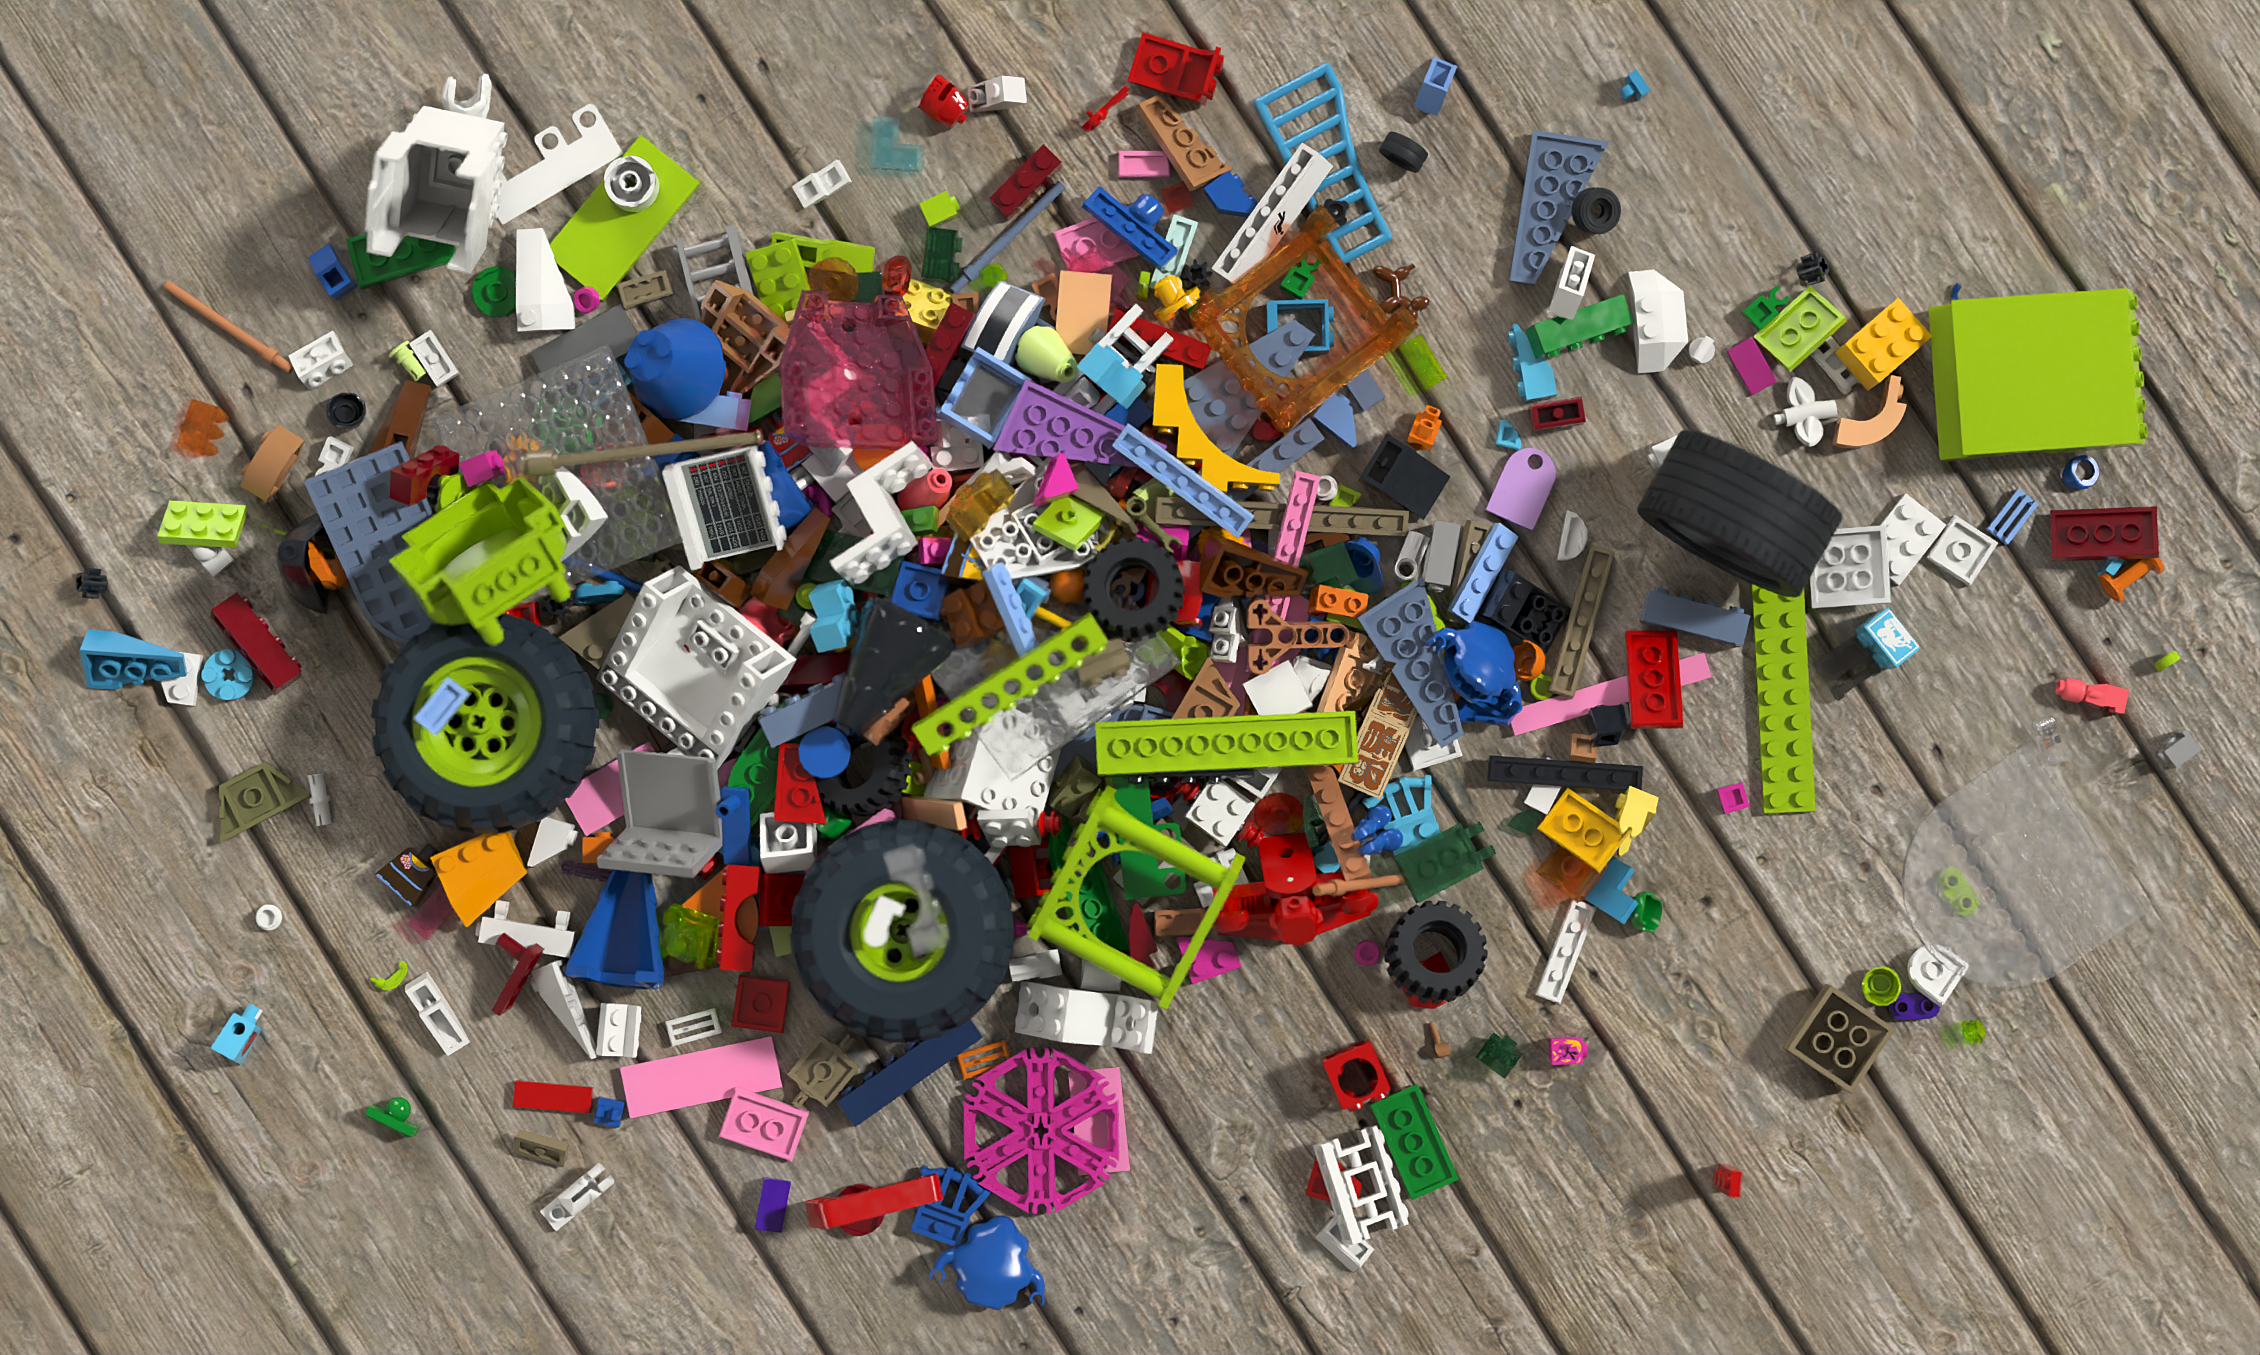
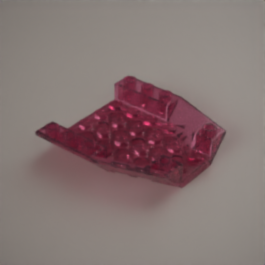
M802 290L780 360L784 435L806 447L898 451L912 441L917 447L937 442L933 369L903 297L877 294L873 303L828 301L827 291ZM844 322L850 323L854 331L846 332L841 324ZM844 371H854L857 375V379H848L845 376ZM848 418H856L860 422V427L854 428L850 426Z

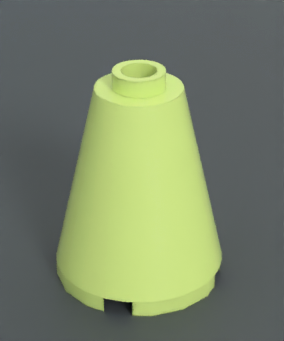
M1034 326L1025 331L1019 338L1017 343L1019 347L1017 353H1015V359L1018 366L1025 373L1064 383L1071 381L1076 376L1078 364L1060 335L1054 329L1048 326Z

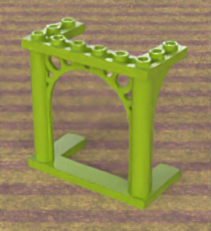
M1107 785L1104 791L1099 789L1097 795L1092 800L1086 812V815L1090 817L1086 825L1083 823L1079 825L1074 835L1078 840L1074 848L1070 845L1062 858L1066 863L1062 870L1057 868L1050 881L1054 886L1051 892L1045 891L1039 906L1027 925L1031 929L1027 937L1035 941L1039 937L1046 939L1158 998V1006L1167 1010L1239 876L1245 857L1236 852L1228 868L1134 818L1115 800L1114 795L1117 789ZM1104 831L1109 835L1110 846L1108 848L1100 847L1096 840L1097 832ZM1115 833L1120 835L1119 838L1125 839V843L1121 845L1116 843L1117 837ZM1089 841L1091 842L1092 847L1096 850V853L1093 857H1089L1086 853H1089L1091 849ZM1124 850L1141 851L1170 864L1218 890L1170 978L1101 942L1085 924L1079 906L1080 886L1090 867L1102 857ZM1076 870H1080L1082 872V875L1080 877L1075 875ZM1070 891L1073 894V897L1070 901H1059V899H1063L1067 896L1068 893L1065 892ZM1067 906L1074 910V915L1069 919L1063 920L1056 916V911L1061 907ZM1076 922L1079 924V931H1076L1073 926L1071 929L1066 926Z

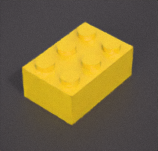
M1898 297L1834 353L1865 389L1869 391L1928 341L1932 335Z

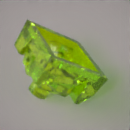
M675 903L671 905L663 915V924L667 926L664 929V941L661 945L662 957L670 955L682 962L695 961V968L707 969L714 965L719 918Z

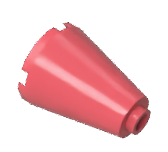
M933 469L928 471L923 477L915 478L906 484L905 488L897 494V503L900 511L933 505L940 511L949 500L952 486L950 474L943 469Z

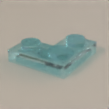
M874 116L871 169L922 172L924 146L899 143L900 118Z

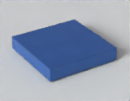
M902 561L890 602L908 610L921 619L939 623L941 618L940 609L943 607L941 599L947 596L950 586L938 584L942 572L941 569Z

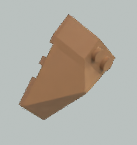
M718 280L713 282L702 301L701 309L703 311L700 323L708 326L718 336L723 346L721 349L723 360L726 361V371L719 395L726 396L727 391L742 393L743 395L784 362L794 345V341L788 324L749 291Z

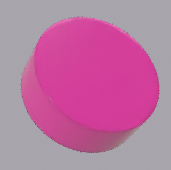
M585 286L575 292L573 302L580 312L591 313L599 307L600 296L594 288Z
M1364 940L1356 945L1354 956L1359 964L1372 966L1380 958V949L1373 941Z

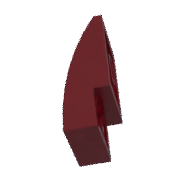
M1137 902L1133 904L1130 915V957L1155 970L1149 955L1158 952V949Z

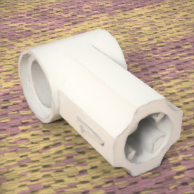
M1409 530L1393 569L1394 578L1398 582L1405 583L1414 579L1430 538ZM1403 564L1410 566L1412 575L1407 577L1401 575L1399 566Z
M1058 949L1037 952L1032 956L1009 960L1012 982L1035 977L1047 978L1062 975Z

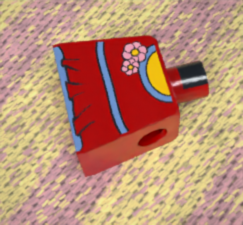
M779 410L769 417L776 430L769 434L768 438L783 459L784 465L790 474L793 469L802 466V463L814 453L783 420L784 413Z

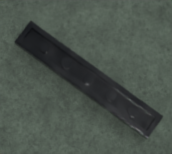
M1489 755L1487 781L1627 791L1629 786L1642 790L1643 766Z

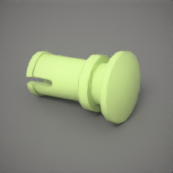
M406 341L395 347L389 357L391 359L395 356L398 359L396 362L399 365L402 364L416 382L427 371L413 355L415 352L407 348L410 342Z

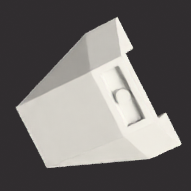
M1045 471L1037 474L1036 477L1025 480L969 538L986 568L989 569L994 564L1003 562L1005 568L1010 573L1011 580L1077 569L1094 560V555L1097 553L1089 538L1075 552L1033 529L1034 521L1052 504V502L1039 506L1033 504Z

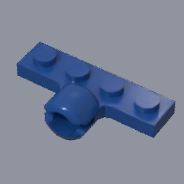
M1099 186L1083 203V209L1159 271L1177 254L1178 250L1152 228L1163 215L1162 205L1153 196L1142 194L1131 206L1126 207Z

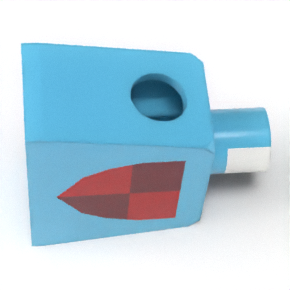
M249 1003L242 1016L233 1013L211 1049L242 1065L262 1029L255 1025L263 1011ZM245 1026L244 1033L239 1035V1029Z

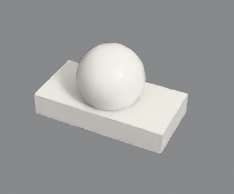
M186 545L194 557L215 578L235 561L223 547Z

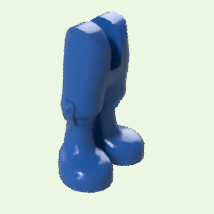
M1378 805L1371 808L1365 819H1362L1351 835L1352 841L1360 840L1362 844L1357 849L1359 854L1367 856L1380 854L1382 851L1391 852L1397 850L1402 845L1403 834L1398 829L1390 828L1378 834L1375 833L1377 830L1385 827L1391 820V811L1386 806Z

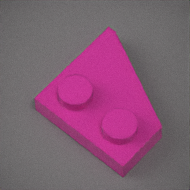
M1178 936L1176 939L1183 956L1192 938ZM1204 939L1188 969L1192 984L1240 968L1241 965L1233 943Z

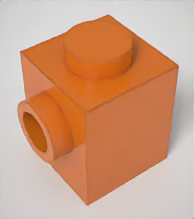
M595 832V837H583L582 863H597L599 855L617 837H610L611 832Z

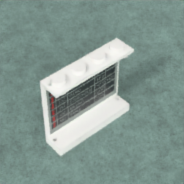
M757 445L665 466L662 473L691 570L701 568L706 561L775 545L778 550H782L784 540H787L786 531L783 525H779L777 516H780L779 506L776 500L772 501L770 494L773 491L772 482L769 476H765L763 469L766 466L763 452H758Z

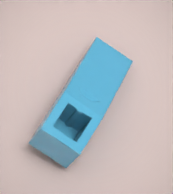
M1513 324L1511 332H1507L1509 346L1514 347L1516 357H1512L1514 372H1519L1520 382H1517L1519 397H1523L1524 403L1555 398L1557 390L1553 369L1543 357L1535 358L1528 337L1518 324Z

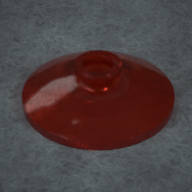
M1282 792L1271 793L1257 802L1254 809V820L1258 827L1262 826V831L1268 835L1294 834L1304 824L1305 809L1302 803L1290 794Z

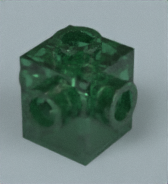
M1493 1032L1476 1055V1058L1505 1079L1523 1054L1515 1048L1518 1043L1506 1034L1501 1038Z

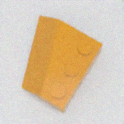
M510 832L482 834L430 857L452 907L466 928L528 873Z

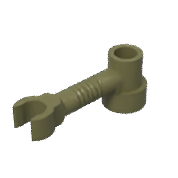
M1137 496L1130 498L1126 503L1127 515L1134 523L1140 522L1169 551L1170 555L1173 556L1174 551L1169 545L1174 543L1179 548H1182L1181 540L1167 534L1147 516V503L1143 498Z

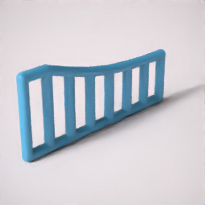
M1324 63L1255 99L1254 106L1285 165L1292 157L1290 152L1292 148L1339 125L1342 140L1318 153L1325 159H1328L1345 151L1348 165L1326 176L1314 194L1352 175L1358 189L1336 201H1346L1350 205L1362 198L1368 212L1332 231L1329 224H1325L1322 221V215L1325 214V206L1320 208L1313 195L1306 204L1337 263L1345 265L1389 242L1392 239V234L1379 212L1359 166L1351 139L1343 88L1331 65ZM1323 75L1326 77L1331 89L1275 118L1271 117L1266 107L1267 104ZM1335 98L1336 115L1284 141L1278 127ZM1373 221L1380 235L1344 253L1337 240Z

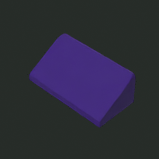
M770 1177L764 1178L755 1230L782 1233L791 1181Z

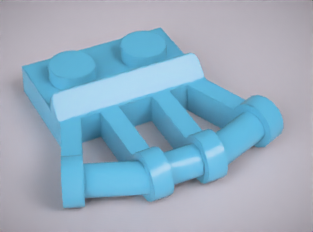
M1403 775L1398 777V781L1390 784L1387 783L1381 799L1370 796L1361 801L1370 810L1386 797L1394 820L1383 828L1384 830L1395 828L1403 834L1402 845L1397 850L1392 851L1394 856L1443 838L1431 808V775H1424V777H1405ZM1410 788H1424V809L1418 811ZM1403 790L1411 814L1401 817L1392 794Z

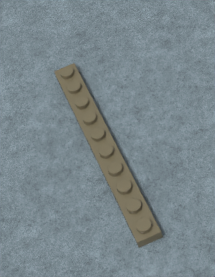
M1155 496V523L1220 526L1182 497ZM1233 500L1254 515L1246 528L1280 530L1286 503ZM1314 505L1307 531L1407 536L1409 511L1402 509Z

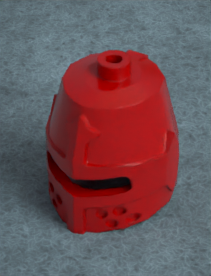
M938 74L927 88L918 108L931 119L951 128L957 122L962 125L967 119L965 112L969 103L955 85L941 74Z

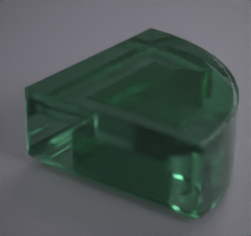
M1536 810L1522 811L1513 816L1507 826L1532 836L1541 812Z

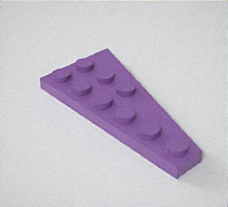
M1027 379L993 448L994 451L1054 458L1061 452L1068 460L1084 462L1088 460L1101 464L1141 468L1112 446L1126 426ZM1149 438L1164 450L1166 449V445Z

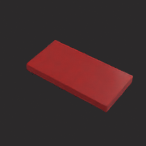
M1677 630L1625 631L1631 729L1683 728Z

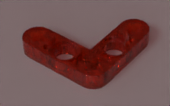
M1145 424L1141 433L1153 439L1157 430ZM1124 466L1110 492L1112 497L1120 501L1124 498L1138 468Z

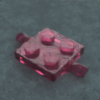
M1092 244L1084 254L1078 257L1067 247L1061 251L1059 255L1070 264L1068 271L1112 275L1110 305L1113 303L1123 312H1126V309L1128 310L1131 305L1119 295L1131 278L1097 246Z

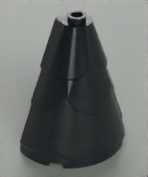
M316 513L296 524L281 538L277 546L276 563L281 580L291 596L304 607L327 614L329 590L324 589V587H315L306 571L308 554L306 542L312 536L329 537L319 514Z
M869 597L861 612L855 642L851 648L847 673L842 679L834 718L837 724L836 728L846 735H850L852 732L860 737L878 720L893 710L895 704L921 684L925 677L949 658L956 648L955 644L942 632L937 630L935 633L928 626V622L908 610L884 599L876 597L873 601V598Z

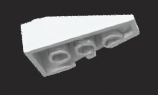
M565 960L555 961L531 971L533 977L530 978L534 991H539L542 999L591 1059L599 1057L600 1055H596L597 1046L572 978L565 976L567 969Z

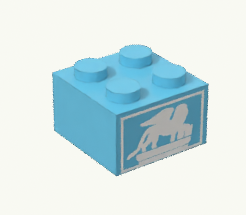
M1889 608L1877 611L1854 629L1858 634L1855 638L1863 648L1868 647L1873 653V656H1871L1872 660L1879 668L1884 667L1885 670L1897 668L1921 649Z

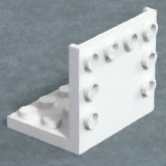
M991 699L981 700L985 706H992L996 703ZM964 708L960 711L959 716L962 720L967 721L973 718L974 712L969 708ZM1011 709L1005 713L1001 710L994 714V720L983 727L979 724L972 728V734L961 741L955 739L949 743L948 752L952 766L945 770L936 768L931 782L926 786L923 797L967 802L984 810L1029 809L1035 820L1044 810L1066 732ZM948 724L949 728L944 730V735L951 732L952 726Z

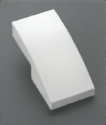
M835 160L817 173H811L792 186L803 207L807 209L839 191L852 181L840 160Z

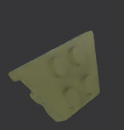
M263 762L219 785V798L221 800L219 808L221 834H219V839L221 842H225L312 796L307 790L270 763Z

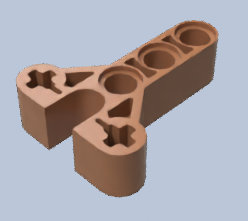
M1261 597L1252 598L1246 606V626L1248 628H1266L1271 633L1268 641L1264 643H1246L1247 665L1256 674L1267 673L1272 663L1290 648L1342 647L1349 640V631L1342 623L1337 621L1287 622L1272 611L1269 603ZM1258 604H1261L1265 611H1261L1258 619L1253 609H1256ZM1335 628H1341L1343 631L1342 637L1336 641L1331 640V631ZM1289 629L1291 630L1290 639L1284 642L1280 641L1278 638L1280 631ZM1316 629V638L1312 641H1306L1304 638L1306 630ZM1259 653L1263 660H1265V662L1261 663V667H1257L1253 663V661L1258 659Z

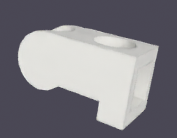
M881 895L865 929L864 937L866 942L874 947L886 943L889 937L888 928L894 914L902 916L906 906Z

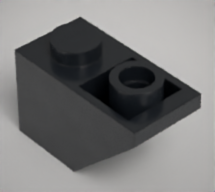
M1629 702L1611 706L1597 705L1590 708L1586 718V725L1592 747L1618 745L1631 728Z

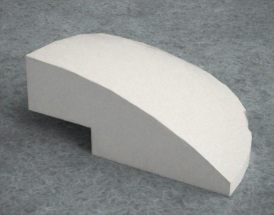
M561 466V469H557L556 475L539 476L538 483L543 485L542 495L555 506L566 525L561 529L567 543L566 551L560 559L561 562L580 548L608 518L592 493L563 466Z

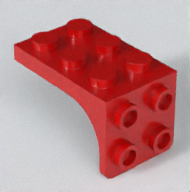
M1142 32L1127 82L1205 106L1207 99H1213L1217 82L1214 77L1221 74L1224 55H1221V48L1217 46L1212 51L1202 50Z

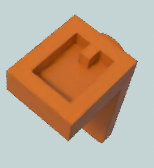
M1318 585L1311 589L1307 614L1317 616L1325 612L1357 619L1366 612L1368 594Z

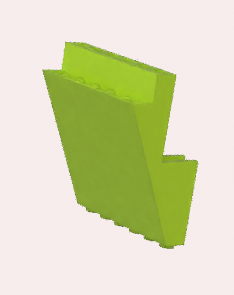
M2121 288L1951 300V304L1928 307L1930 334L1932 335L1931 350L1940 460L1948 462L2031 452L2055 455L2145 445V438H2148L2147 424L2143 423L2146 402L2145 398L2141 397L2144 376L2143 372L2139 371L2142 350L2140 345L2137 346L2140 324L2138 320H2135L2138 299L2137 295L2133 294V290Z

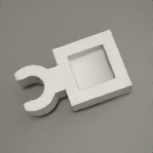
M328 437L318 459L325 464L317 470L315 476L348 463L354 447L333 437Z

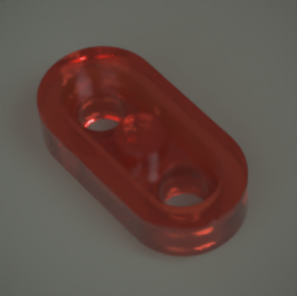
M894 256L885 264L882 289L890 299L903 297L909 289L912 266L906 256Z

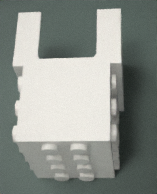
M423 106L418 114H414L412 122L407 124L404 133L392 132L375 155L373 179L368 194L365 228L368 231L367 252L391 257L404 236L407 235L459 246L448 263L447 269L471 274L486 250L488 228L492 227L493 219H497L500 204L496 203V199L502 189L499 171L502 172L505 157L501 156L502 148H505L507 142V133L504 132L505 123Z

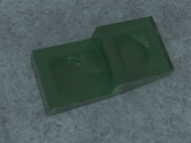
M1308 795L1304 803V828L1309 847L1317 854L1325 850L1316 829L1317 826L1324 824V820L1316 800L1311 795Z

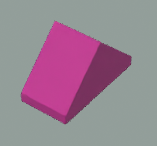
M1061 452L1048 463L1033 504L1036 506L1066 498L1079 489L1066 456Z

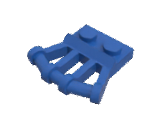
M921 1166V1176L938 1173L939 1178H944L941 1184L943 1198L950 1180L961 1185L952 1208L941 1205L943 1200L919 1206L910 1231L958 1247L963 1239L970 1216L990 1195L991 1191L984 1189L967 1172L965 1174L956 1172L950 1166L948 1168ZM968 1187L978 1198L963 1213L958 1210Z

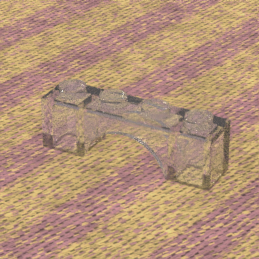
M911 844L883 853L891 879L901 880L910 884L920 898L921 910L919 917L914 925L907 930L915 956L947 946L946 940H949L950 936L946 924L941 925L938 918L942 911L938 899H933L930 889L934 888L930 873H924L922 864L926 863L922 847L917 848L916 844Z

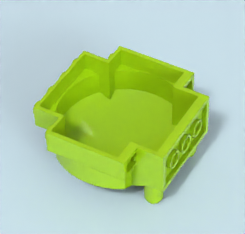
M520 476L501 489H498L488 480L402 535L401 537L408 548L389 560L400 580L416 596L430 619L438 623L450 625L471 623L479 631L483 640L490 645H496L504 638L503 630L495 617L520 604L541 587L545 586L551 598L556 599L557 602L564 601L570 596V587L562 575L566 572V569L560 561L566 551V538L561 530L566 525L555 506L523 476Z

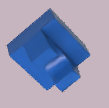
M600 1096L594 1123L619 1128L626 1102Z

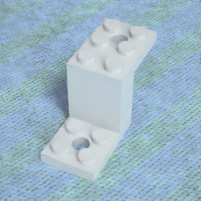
M913 441L847 483L874 532L871 536L830 561L834 569L852 585L865 581L871 573L887 567L890 561L899 555L909 553L912 547L918 544L890 495L903 490L906 484L915 478L923 477L929 469L934 467L930 459Z
M1021 981L1018 1011L1015 1019V1032L1059 1042L1113 1046L1152 1054L1158 1001L1110 992L1060 988Z

